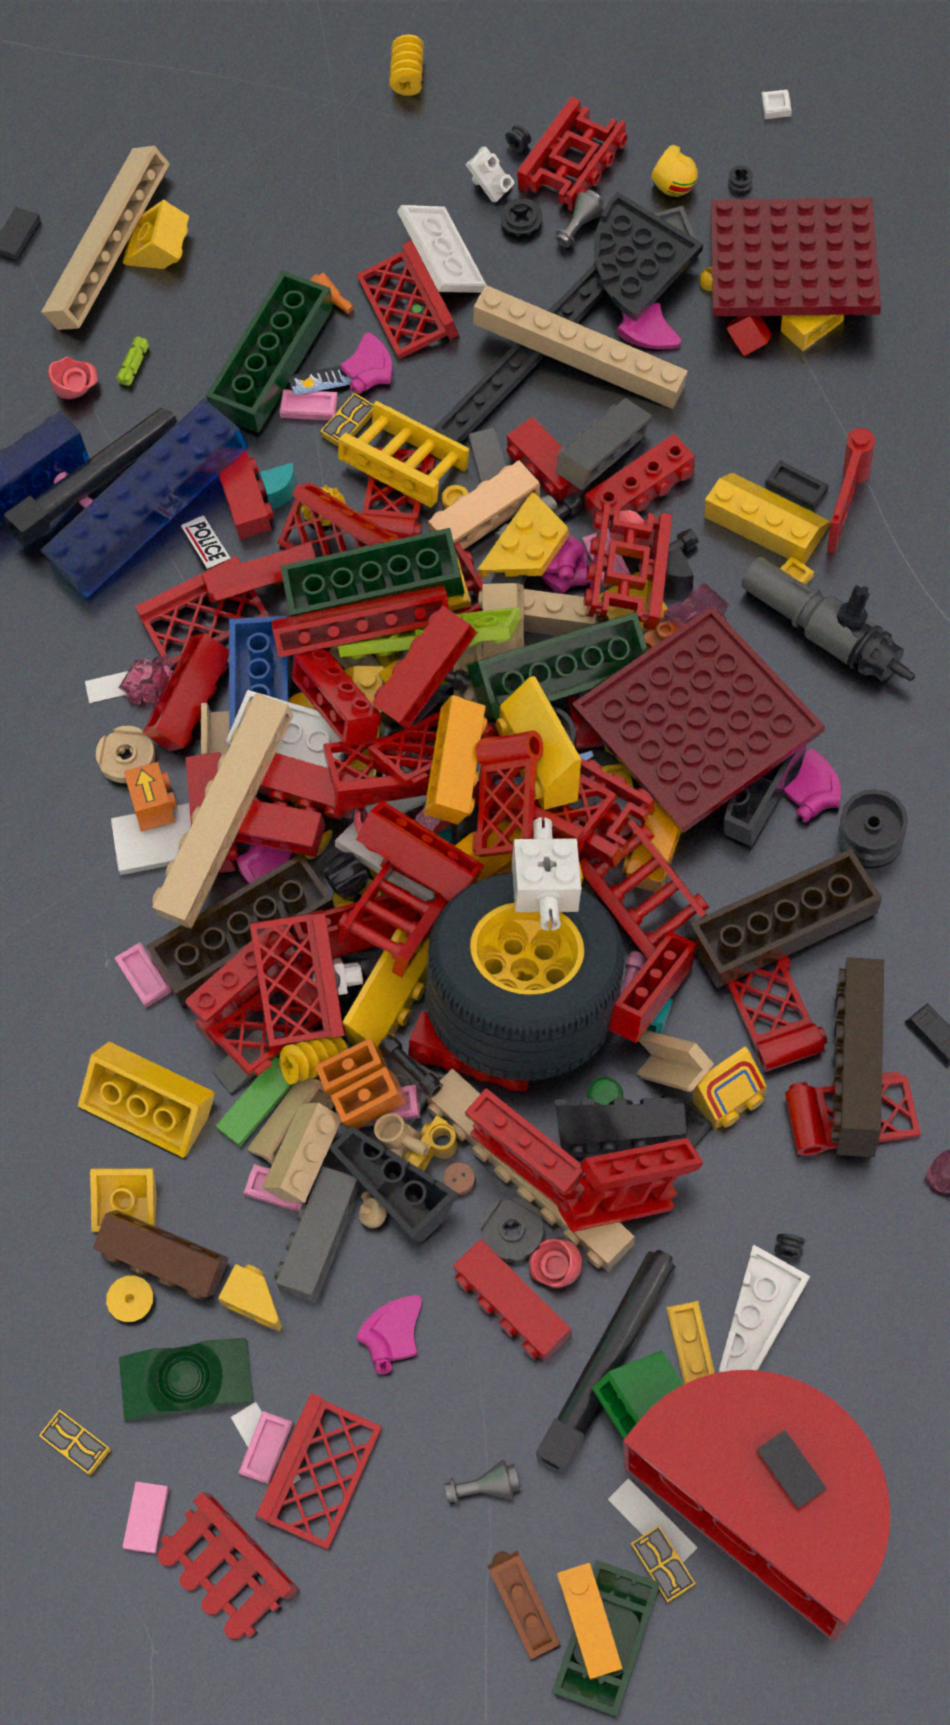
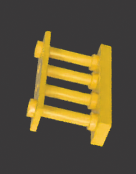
M376 401L373 404L372 425L359 438H355L347 433H344L339 438L338 459L413 499L432 507L438 498V480L452 465L464 472L468 468L469 448ZM383 429L395 435V437L380 451L368 444ZM405 442L418 447L405 463L391 457ZM430 453L442 461L429 475H426L415 468Z

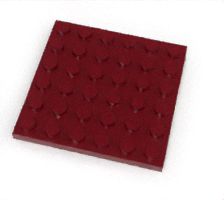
M831 197L813 199L751 198L711 200L713 316L880 315L881 298L872 198Z
M713 606L572 703L576 714L638 784L653 797L654 802L682 833L825 732V725Z

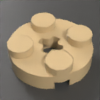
M120 726L113 729L114 732L107 737L104 735L97 745L96 760L103 775L114 782L127 783L124 771L155 762L156 753L151 739L142 733L143 730L134 726ZM125 749H129L132 756L122 760L118 755L123 754Z

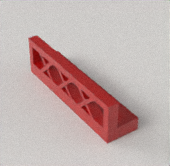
M310 542L202 576L210 603H214L282 582V565L316 557Z

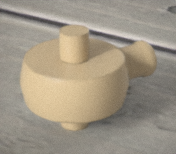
M364 1192L361 1195L363 1204L359 1210L360 1222L366 1227L377 1228L384 1222L387 1210L375 1198L371 1197L370 1192Z

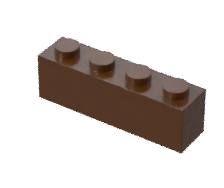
M119 1210L105 1213L93 1246L94 1250L102 1253L101 1257L112 1262H125L130 1265V1270L139 1274L146 1275L150 1273L158 1277V1282L171 1287L176 1285L187 1289L186 1293L198 1299H204V1297L211 1296L217 1292L229 1257Z

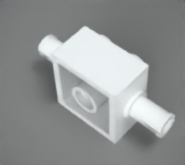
M541 818L533 821L534 839H514L512 873L515 912H540L541 928L548 931V922L551 920V931H554L561 926L559 912H578L581 881L577 839H553L552 821L544 818L545 827L542 828Z

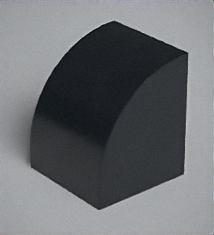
M681 548L669 551L664 586L675 591L692 590L694 574Z

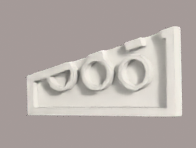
M753 1245L719 1372L759 1370L810 1279L809 1275Z

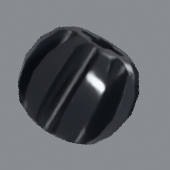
M342 852L335 855L327 862L324 868L327 882L333 891L341 897L357 895L367 885L368 873L360 859L351 852Z

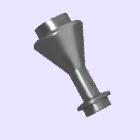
M587 190L585 193L577 194L573 219L565 230L558 229L556 231L557 236L555 239L561 246L568 248L569 245H574L573 235L579 227L601 216L604 201L596 192Z
M501 1460L476 1480L455 1484L453 1478H450L451 1482L444 1483L448 1503L455 1502L456 1505H458V1497L484 1493L511 1500L513 1498L512 1492L520 1491L515 1464L507 1466L505 1460Z

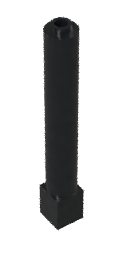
M159 408L38 497L33 499L29 496L4 514L6 530L24 548L51 529L50 523L174 433L177 430L175 415L170 410Z
M657 1249L655 1253L649 1251L646 1254L557 1419L553 1420L536 1451L537 1460L564 1475L567 1474L584 1443L587 1431L602 1406L592 1387L609 1371L624 1365L676 1269V1266L672 1263L673 1257L668 1253Z

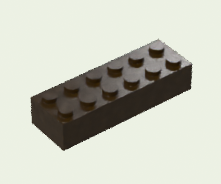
M851 848L691 922L688 939L697 943L696 953L715 986L719 988L877 914L882 897Z
M300 853L198 914L192 929L180 925L145 947L154 965L182 1007L186 1004V999L252 941L249 923L309 914L319 910L327 911L334 909L335 906L332 897L303 854ZM291 926L288 931L294 935L293 926ZM263 928V929H257L258 935H259L265 928Z
M847 957L845 968H839L838 983H836L835 990L837 1010L835 1011L834 1029H837L833 1050V1056L836 1057L833 1068L835 1092L832 1097L834 1124L832 1123L831 1143H837L836 1155L875 1157L881 1133L884 960Z

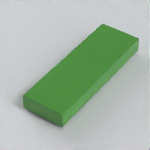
M274 1057L271 1061L272 1066L255 1079L215 1126L218 1131L239 1147L245 1143L294 1085H290L283 1078L279 1064L280 1059Z

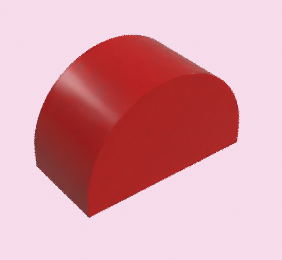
M731 1370L697 1378L668 1393L647 1411L623 1440V1468L836 1642L860 1609L880 1571L890 1533L889 1493L880 1461L860 1426L841 1406L814 1387L785 1375L758 1370ZM784 1430H786L827 1488L826 1491L799 1510L793 1505L756 1452L758 1448Z

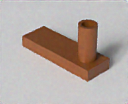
M505 1551L497 1552L492 1559V1563L487 1565L531 1660L561 1645L518 1551L511 1554Z

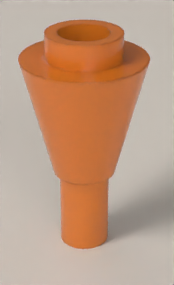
M324 272L320 275L315 274L310 279V281L331 289L333 305L335 304L347 314L352 311L354 305L341 296L339 290Z

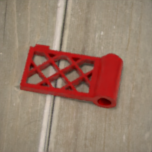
M865 428L854 429L847 436L842 471L845 478L830 522L827 552L835 554L857 483L868 479L871 472L875 437Z
M384 447L375 448L381 451ZM398 449L391 457L405 463L416 450ZM430 453L422 460V465L416 468V470L426 475L434 469L435 457H431ZM369 476L363 510L360 514L389 533L399 536V539L422 534V524H418L422 503L400 492L402 497L392 503L386 495L396 489L387 486L380 490L375 485L379 480ZM380 499L387 505L381 510L370 509L371 504ZM406 502H409L414 507L413 513H403L397 508Z
M440 712L410 726L408 730L404 729L369 746L368 754L392 776H395L404 787L409 785L415 787L427 781L428 775L431 772L432 760H424L423 755H433L435 746L425 744L426 740L436 741L437 732L428 731V729L438 725ZM487 722L481 739L500 736L498 731ZM409 738L422 739L421 745L404 743V741ZM394 750L398 751V756H388L382 752ZM402 752L420 753L419 759L402 757ZM400 766L416 767L417 770L406 775L400 769Z
M534 730L483 738L477 743L476 757L477 762L481 765L478 828L477 832L473 833L472 851L476 852V856L482 858L513 853V843L509 838L518 827L522 830V839H532L536 763L543 755L542 738ZM526 769L525 779L518 786L513 779L520 770ZM499 773L503 779L493 790L490 787L491 774ZM510 785L515 791L505 803L499 796ZM521 797L524 800V807L516 816L511 808ZM496 801L502 808L491 819L489 817V808ZM508 814L513 821L503 833L498 825ZM495 831L500 838L492 847L487 848V838Z
M788 955L775 961L777 966L774 973L759 968L749 973L745 984L736 980L726 984L754 1044L758 1060L764 1072L824 1052V1045L828 1043L823 1027H817L812 1022L787 969L792 965ZM754 974L770 980L765 991L749 986ZM774 982L787 986L789 992L785 999L770 994ZM746 992L761 997L757 1009L744 1005L742 1000ZM766 999L782 1005L777 1017L761 1011ZM786 1007L798 1011L802 1020L790 1023L781 1018ZM757 1018L774 1023L771 1030L758 1035L754 1028Z
M302 961L293 964L295 968L304 974L309 970V967L307 965L304 966ZM288 968L278 983L293 992L303 977ZM306 980L296 995L308 1004H311L318 994L317 988ZM275 985L273 990L268 995V1001L269 998L279 990L285 995L287 999L290 995H288L286 992H284ZM261 993L209 1029V1034L248 1076L252 1073L259 1076L272 1066L270 1060L280 1054L286 1045L294 1044L269 1046V1043H265L267 1031L265 1017L263 1023L245 1021L246 1014L251 1010L263 1011ZM293 998L283 1013H286L288 1017L290 1014L303 1015L307 1007ZM339 1000L340 1012L342 1015L343 1012L341 1011V1009L343 1007V1003ZM318 1001L314 1008L320 1012V1006ZM273 1005L279 1010L282 1007V1005ZM311 1011L306 1017L308 1022L303 1027L311 1031L319 1024L322 1025V1018ZM286 1020L285 1025L274 1024L273 1031L284 1032V1036H287L294 1026H290ZM227 1027L241 1028L239 1040L226 1039L221 1032ZM244 1029L263 1030L261 1042L243 1041ZM300 1029L295 1032V1034L304 1033ZM242 1048L260 1049V1057L249 1064L241 1056Z
M900 1071L882 1073V1102L894 1109L887 1121L881 1118L882 1128L878 1143L920 1137L921 1132L907 1075L901 1076ZM798 1082L790 1085V1089L784 1094L797 1154L809 1156L826 1150L836 1149L837 1143H831L832 1123L834 1124V1114H832V1109L826 1105L824 1095L834 1094L835 1085L816 1088L808 1086L807 1082ZM901 1085L903 1099L899 1104L883 1094L888 1087ZM897 1112L909 1120L911 1130L900 1131L890 1124ZM828 1115L833 1118L831 1122L829 1121ZM885 1129L890 1131L889 1133H883Z

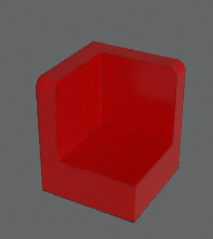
M738 316L727 327L728 332L744 356L767 344L772 336L761 316Z

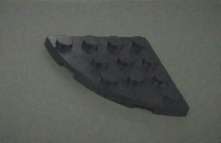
M618 191L604 208L597 231L595 232L594 258L600 282L614 304L635 322L703 251V244Z

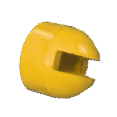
M712 266L706 267L700 274V286L706 291H712Z

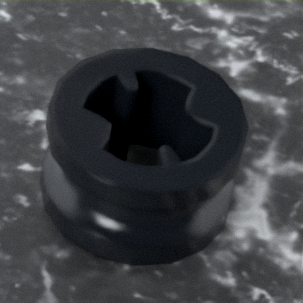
M518 124L512 127V131H508L505 134L509 146L518 152H522L525 146L529 145L532 141L528 131Z
M742 165L732 168L729 173V187L736 192L748 190L752 185V171ZM739 176L740 179L741 176L745 177V181H742V179L740 181H737L736 177Z
M785 1233L777 1235L776 1241L779 1242V1245L775 1246L774 1252L788 1258H801L803 1256V1251L800 1247L804 1246L805 1240L802 1237Z

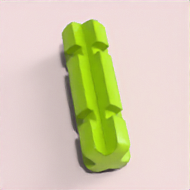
M139 336L134 338L131 344L133 348L129 349L122 363L123 368L119 370L116 376L119 384L131 385L134 379L133 375L136 374L144 357L142 354L146 353L149 346L145 338Z

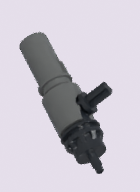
M763 557L757 558L749 566L741 581V587L792 620V626L795 628H804V634L807 639L845 664L850 665L851 669H858L862 675H874L881 681H884L894 672L903 679L905 678L908 681L914 680L915 673L900 663L904 649L894 642L889 632L883 631L882 626H876V623L867 618L868 613L865 610V606L870 596L868 587L863 586L861 588L856 585L848 603H844L834 596L823 597L821 590L816 588L812 590Z

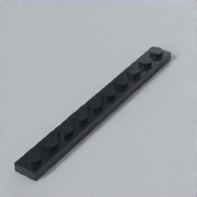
M595 263L548 312L574 323H578L606 294L598 277ZM516 343L446 414L433 430L461 443L546 355Z

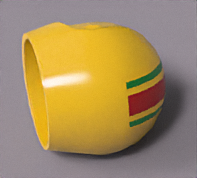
M674 144L663 153L654 167L650 178L660 191L666 195L680 197L689 193L694 188L698 179V170L694 160L683 155L680 152L681 147Z

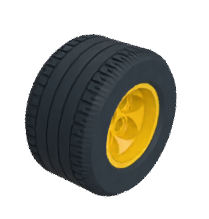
M513 873L494 875L467 886L460 893H457L442 909L435 921L429 939L426 1007L437 1036L455 1057L459 1058L460 1061L470 1065L471 1068H475L477 1071H481L484 1074L487 1073L490 1076L494 1075V1077H500L501 1079L536 1081V1079L542 1080L543 1078L549 1079V1077L560 1076L567 1073V1071L570 1072L588 1061L604 1044L611 1032L609 1030L614 1004L620 994L625 956L622 938L615 921L606 908L596 898H593L591 894H588L587 891L581 888L578 912H559L561 926L554 931H551V920L548 922V931L541 928L540 912H515Z

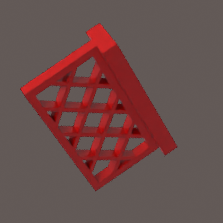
M412 240L402 245L403 251L356 274L399 360L447 335L450 340L459 336L456 325ZM404 261L406 266L402 274L391 272L394 265ZM374 275L382 276L378 287L368 285L365 280ZM388 278L399 280L395 291L384 288ZM405 282L416 284L412 295L401 292ZM381 294L392 296L388 307L377 304ZM398 298L410 300L405 311L394 308ZM415 301L426 304L423 315L410 312ZM391 314L402 317L399 327L387 324ZM407 316L420 319L416 331L404 329L408 321ZM426 322L435 324L438 327V330L430 334L422 333ZM401 335L413 337L409 345L401 349L399 348L398 342Z
M310 482L296 485L292 494L296 499L277 543L285 549L297 547L288 538L292 529L298 528L302 542L301 545L319 542L323 556L330 555L326 540L336 537L339 551H347L342 536L347 533L354 537L357 548L393 541L399 538ZM303 504L310 509L312 520L303 522L300 514ZM324 519L331 522L334 534L326 537L320 522ZM314 523L318 539L309 542L304 526Z
M237 556L135 606L138 618L148 632L168 670L177 666L192 637L194 629L207 632L211 637H213V634L218 635L214 639L221 644L229 640V630L224 632L215 629L219 616L228 619L245 618L241 617L244 604L257 607L260 615L256 617H269L255 590L243 593L242 597L236 595L227 598L240 602L236 615L221 611L225 599L220 600L217 609L202 605L204 598L208 596L202 576L241 564ZM248 593L251 596L252 600L247 598ZM184 607L196 609L192 622L178 619L179 610ZM200 611L215 615L211 628L196 624ZM160 619L170 622L166 635L154 632L151 624ZM175 623L190 627L186 640L171 636ZM159 639L164 640L163 645H161ZM168 642L183 645L181 654L169 659L165 652Z
M379 737L344 745L343 742L323 744V752L335 793L334 802L337 811L365 808L368 805L378 804L382 800L389 802L427 795L430 775H428L427 781L415 787L412 785L404 787L395 776H392L376 760L362 754L369 746L388 737ZM409 738L404 743L421 745L422 739ZM426 740V743L435 742V741H433V740ZM392 750L382 752L384 755L398 756V753ZM343 752L350 757L343 763L334 758L332 753ZM406 752L402 757L410 758L414 753ZM424 754L423 758L433 760V755ZM355 760L366 764L367 767L363 772H360L350 765ZM407 767L412 771L417 770L416 767ZM375 769L386 776L371 778L368 775ZM344 772L356 778L350 781H339V777Z
M499 773L491 774L490 787L493 790L496 788L493 784L497 780L503 779ZM582 777L579 779L578 799H582L584 808L567 811L565 804L561 805L563 812L552 814L544 810L538 799L534 800L533 821L541 818L542 828L545 827L544 818L552 821L553 839H577L578 855L584 849L586 838L617 800L615 793ZM480 780L474 787L475 805L478 807ZM506 787L499 797L506 803L515 790L512 787ZM594 796L605 799L601 805L588 807L586 798ZM519 798L511 808L516 816L523 809L524 800ZM495 801L489 808V812L496 815L502 807ZM508 814L503 818L510 823L513 821ZM586 816L588 820L583 828L570 822L571 818Z
M319 910L309 914L249 923L269 1046L329 1036L332 1038L344 1036L324 911ZM306 921L308 934L301 943H298L286 934L293 923ZM286 925L283 931L276 926ZM270 927L280 934L270 949L259 942L257 929ZM283 937L298 947L288 961L273 952ZM308 940L311 951L304 947ZM260 948L267 952L263 958H261ZM301 950L312 957L313 964L306 974L291 965ZM270 955L284 964V967L275 979L264 973L263 965ZM288 967L303 977L293 992L278 983ZM313 970L315 974V981L309 978ZM265 978L271 982L268 989L266 988ZM306 980L317 987L318 994L311 1004H308L296 995ZM275 985L290 995L280 1010L268 1001V995ZM293 998L307 1007L298 1022L283 1013ZM318 1001L320 1006V1012L314 1008ZM270 1009L277 1013L273 1019H271ZM312 1011L322 1018L323 1030L310 1032L301 1024ZM280 1016L294 1025L288 1036L274 1038L273 1025ZM298 1029L304 1032L301 1034H295V1032Z
M311 1392L256 1513L255 1519L266 1524L269 1523L328 1550L382 1426L323 1400V1397ZM327 1410L338 1415L342 1428L325 1434L320 1422L324 1411ZM344 1418L354 1423L346 1426ZM361 1425L372 1430L368 1443L354 1447L349 1429ZM318 1427L321 1436L313 1438ZM344 1432L350 1450L333 1456L327 1438ZM323 1440L329 1458L311 1464L306 1451L309 1445ZM365 1449L359 1460L357 1451ZM353 1454L357 1465L355 1473L341 1478L335 1460ZM304 1458L307 1466L299 1469ZM331 1462L337 1480L319 1487L313 1469ZM309 1471L315 1489L297 1495L293 1480L296 1475ZM351 1479V1482L346 1491L343 1482ZM339 1484L344 1498L341 1504L328 1509L321 1491ZM289 1489H291L293 1497L285 1500ZM317 1493L324 1511L305 1517L299 1499ZM294 1501L296 1502L301 1520L288 1524L277 1519L282 1506ZM338 1510L334 1518V1521L332 1522L329 1513ZM323 1515L326 1516L330 1530L325 1540L312 1535L308 1521ZM304 1524L306 1532L296 1528V1526Z

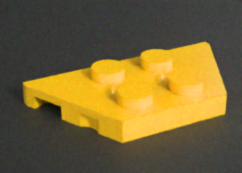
M531 492L479 566V576L486 578L488 573L505 572V577H517L519 575L542 576L570 536L569 528L536 493Z

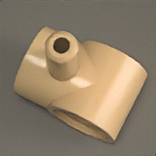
M388 1113L377 1120L374 1126V1133L380 1141L379 1143L403 1159L409 1149L422 1156L428 1153L429 1145L420 1141V1134L410 1125L406 1124L398 1114Z

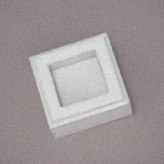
M788 90L762 92L761 99L765 119L791 116L792 110Z

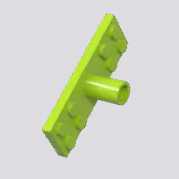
M520 607L456 614L478 632L468 647L478 645L482 641H491L495 644L508 641L522 619ZM426 627L342 644L338 646L340 657L350 656L351 659H361L368 654L378 653L379 656H388L396 651L410 650V645L414 638L418 635L421 636ZM443 681V682L440 684V686L447 685V684H449V683Z

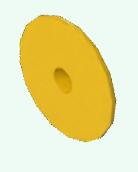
M135 1275L117 1279L110 1286L106 1296V1305L109 1312L116 1319L123 1322H134L143 1318L150 1311L153 1304L151 1286L143 1278Z

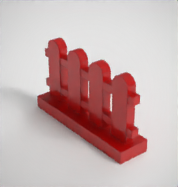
M201 1492L193 1500V1503L199 1509L196 1512L189 1509L184 1514L188 1520L172 1537L165 1534L160 1539L164 1545L158 1552V1561L164 1566H173L180 1561L186 1568L180 1576L182 1588L196 1590L202 1585L208 1592L202 1600V1609L205 1613L216 1615L224 1609L231 1617L224 1626V1632L228 1638L240 1639L245 1634L248 1637H252L256 1633L253 1625L269 1608L275 1612L281 1606L277 1600L280 1597L291 1599L299 1588L212 1494ZM213 1524L221 1532L218 1536L210 1529ZM204 1536L210 1544L192 1561L186 1553ZM235 1548L243 1555L240 1560L232 1553ZM226 1560L232 1569L214 1585L208 1577ZM257 1573L266 1580L262 1585L254 1577ZM248 1584L254 1590V1593L237 1610L230 1601Z

